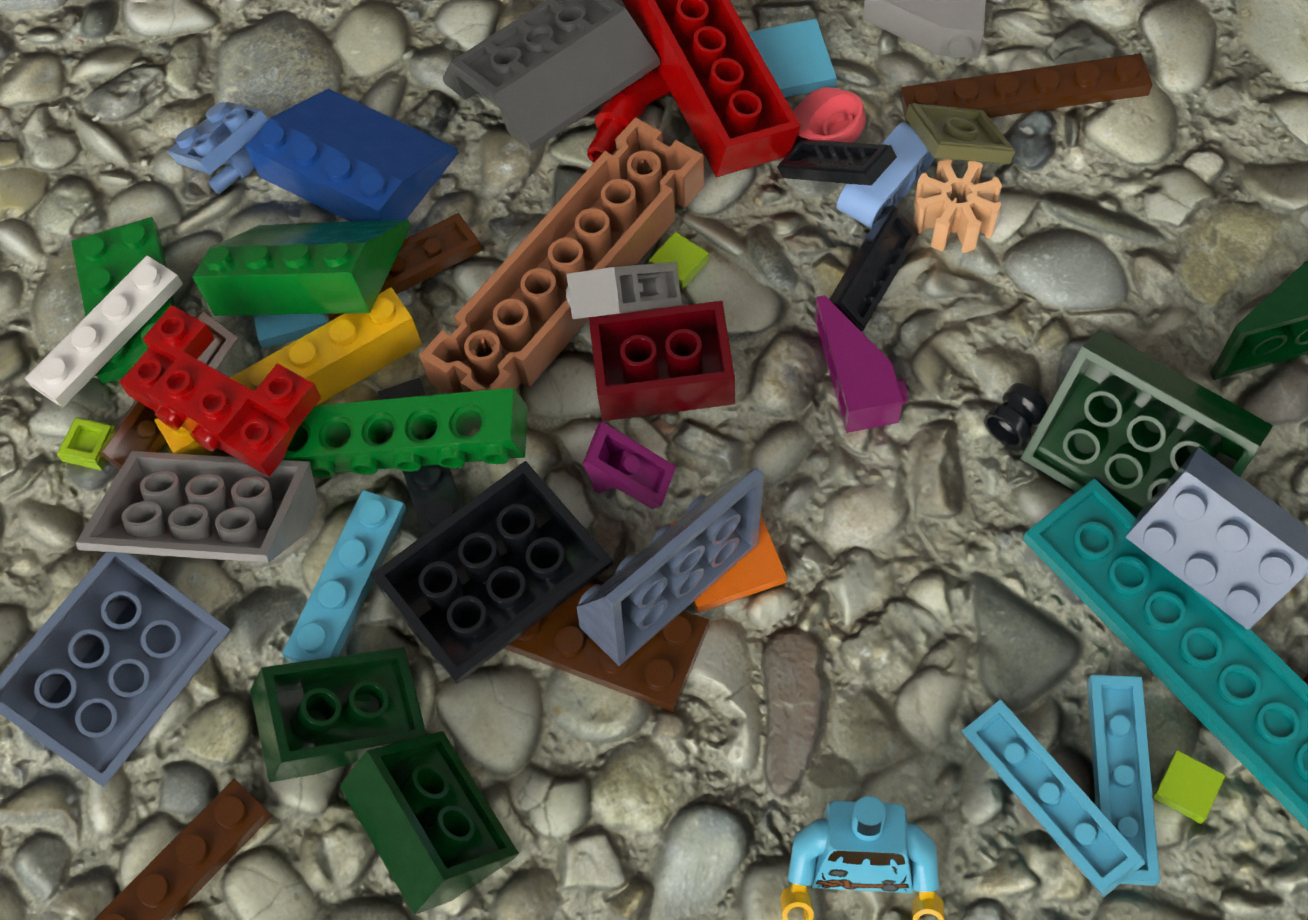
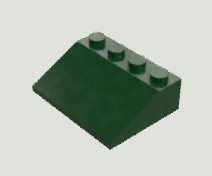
M1099 329L1079 350L1020 459L1075 492H1078L1095 478L1136 518L1139 512L1198 447L1240 477L1273 425Z

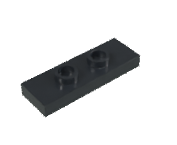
M800 140L779 163L777 168L782 177L787 179L872 186L897 156L891 145Z
M895 205L883 208L829 299L861 332L864 331L919 236V233Z

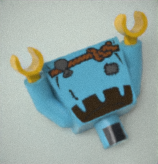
M872 796L862 797L856 802L833 801L828 803L821 819L814 820L795 835L788 873V881L792 883V886L784 889L780 895L783 920H788V913L794 907L803 908L804 920H813L812 900L807 890V886L811 885L812 888L896 893H913L914 889L919 891V895L913 900L912 920H920V916L923 914H932L938 920H945L944 902L939 895L935 894V891L940 888L935 843L917 824L908 823L905 806L882 803L881 800Z

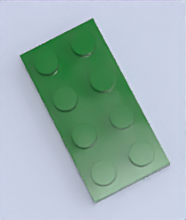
M153 217L71 241L85 317L147 255L167 268L158 226ZM173 295L96 373L103 384L123 378L147 351L148 347L142 338L171 305L175 306Z

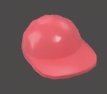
M823 87L817 89L805 97L793 110L795 117L801 125L797 136L812 141L853 143L861 136L866 124L865 108L860 97L853 92L837 88Z

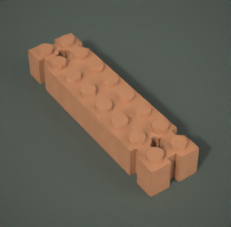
M635 117L615 139L617 152L614 155L606 151L601 154L454 316L457 329L451 335L441 330L420 353L419 357L428 381L446 394L514 388L516 390L520 383L530 388L589 320V317L572 319L571 308L566 298L568 286L566 274L637 265L675 221V206L680 205L686 208L704 188L703 154L677 140L669 147L663 143L661 131Z

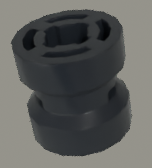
M1022 383L1011 385L1003 395L1002 405L994 406L984 418V424L989 433L1002 444L1014 448L1022 446L1030 436V427L1040 424L1048 409L1045 399L1036 390Z

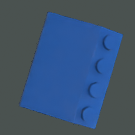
M326 89L269 118L245 146L260 178L350 222L407 219L459 153L458 149L452 145L330 89Z

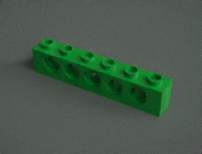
M514 388L317 405L298 427L283 460L310 462L312 475L316 478H331L335 476V473L341 472L372 475L377 473L378 469L391 468L411 472L419 470L421 466L428 465L459 468L464 466L465 462L477 461L496 465L509 462V459L525 458L528 407ZM481 426L478 432L469 436L474 428ZM436 430L435 434L432 437L426 439V437L432 431ZM392 434L391 438L388 441L384 442V440Z

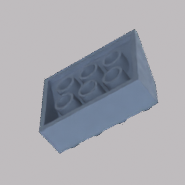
M758 468L718 486L708 496L700 495L688 506L685 515L674 525L667 524L660 528L651 539L648 547L638 555L631 554L618 565L615 575L602 586L600 584L592 586L581 597L577 606L580 628L618 666L622 665L758 545L764 474Z
M105 552L0 675V714L99 785L105 787L231 629L129 553Z

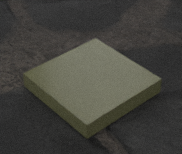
M916 103L909 104L905 118L934 158L1011 164L1015 150L983 110Z

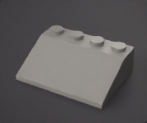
M131 451L76 541L78 550L269 563L306 534L316 511L318 500L310 462L283 460L271 476L268 477L235 457Z

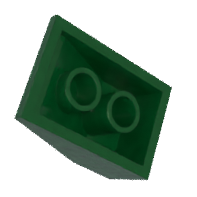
M1308 260L1235 326L1210 372L1213 380L1308 355Z
M405 647L261 667L250 689L269 783L326 772L358 762L367 750L427 735Z

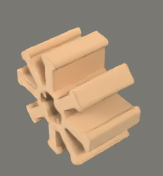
M945 159L938 162L935 179L928 177L927 173H922L918 179L913 206L915 209L913 227L919 234L923 230L934 228L931 247L939 251L945 250L950 233H957L962 244L961 251L966 253L975 250L979 232L985 234L986 238H991L995 232L1002 205L1001 202H998L1002 185L998 177H993L991 181L979 183L983 165L975 161H969L964 177L957 178L951 166L952 160Z

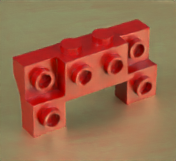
M173 305L167 309L142 338L148 347L147 351L119 382L130 397L156 411L155 415L171 429L178 431L183 427L190 431L191 437L207 450L214 451L218 447L268 477L271 476L283 461L287 448L298 427L321 399L313 382L278 363L253 391L197 360L215 338L206 323Z

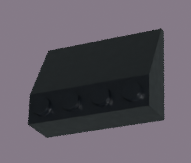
M524 461L371 575L384 597L454 682L458 684L614 563L611 557L547 484Z

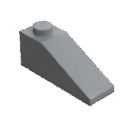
M864 0L862 20L938 56L979 59L984 34L986 0Z
M677 262L619 266L566 274L568 282L566 298L571 308L572 319L682 305Z

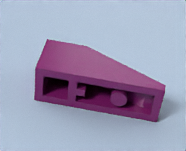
M825 295L816 297L815 324L846 433L899 423L902 405L908 403L907 389L903 378L896 379L891 361Z

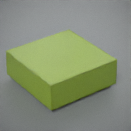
M675 232L649 259V264L677 262L679 286L681 289H684L709 262V253Z
M75 417L59 448L57 456L66 463L103 471L107 460L97 453L116 426Z
M1176 750L1155 790L1153 799L1202 824L1209 814L1226 775Z

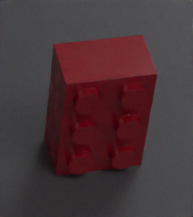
M723 300L589 317L597 395L602 422L735 405V375Z

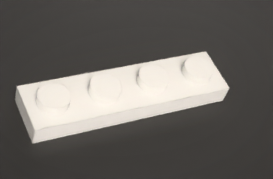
M147 255L25 377V380L38 392L63 408L183 285L179 276Z

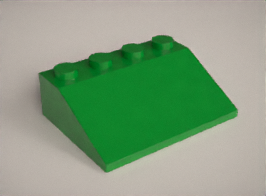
M408 219L258 225L210 247L192 278L214 316L370 313L411 225Z

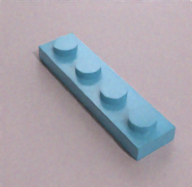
M362 490L282 652L286 660L296 663L339 656L374 582L371 574L381 567L408 511L403 502Z
M1090 675L1087 680L1095 803L1099 810L1145 861L1142 867L1121 884L1155 886L1160 882L1142 677Z
M1001 699L962 730L965 738L1103 898L1145 864L1142 856Z

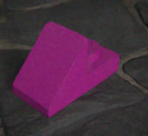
M604 422L597 425L582 463L597 493L600 494L617 488L651 509L662 506L676 468L674 464Z

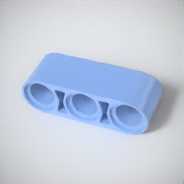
M901 122L882 143L884 145H891L897 158L872 186L846 184L837 201V209L870 229L883 208L893 205L897 206L918 182L921 174L925 173L935 160L911 125L906 122Z

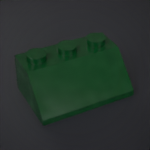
M444 731L367 750L340 784L341 790L413 915L453 901L514 860L519 854Z

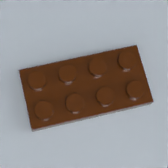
M593 579L504 648L668 711L675 712L709 629V619L683 610L622 665L618 666L579 626L577 606L581 597L592 586L596 584L602 586L605 583Z

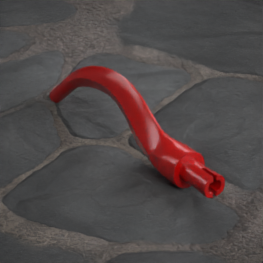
M658 67L614 95L609 101L602 103L595 118L598 131L587 150V156L590 161L594 163L604 151L613 155L616 149L615 139L635 117L640 119L646 107L654 100L671 93Z

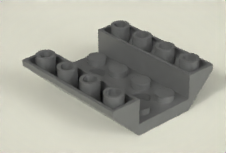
M546 0L452 60L443 76V81L445 85L465 100L480 93L500 109L508 133L532 151L538 146L545 144L550 138L571 124L579 121L602 103L609 101L614 95L635 81L640 80L661 64L659 57L626 8L615 1Z

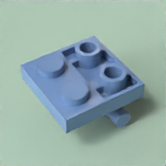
M220 102L206 112L205 116L207 118L197 127H190L182 131L175 139L176 144L168 150V153L177 164L209 175L225 162L227 166L208 181L210 187L217 194H220L238 178L243 180L255 170L245 146L268 121L262 110L231 102Z

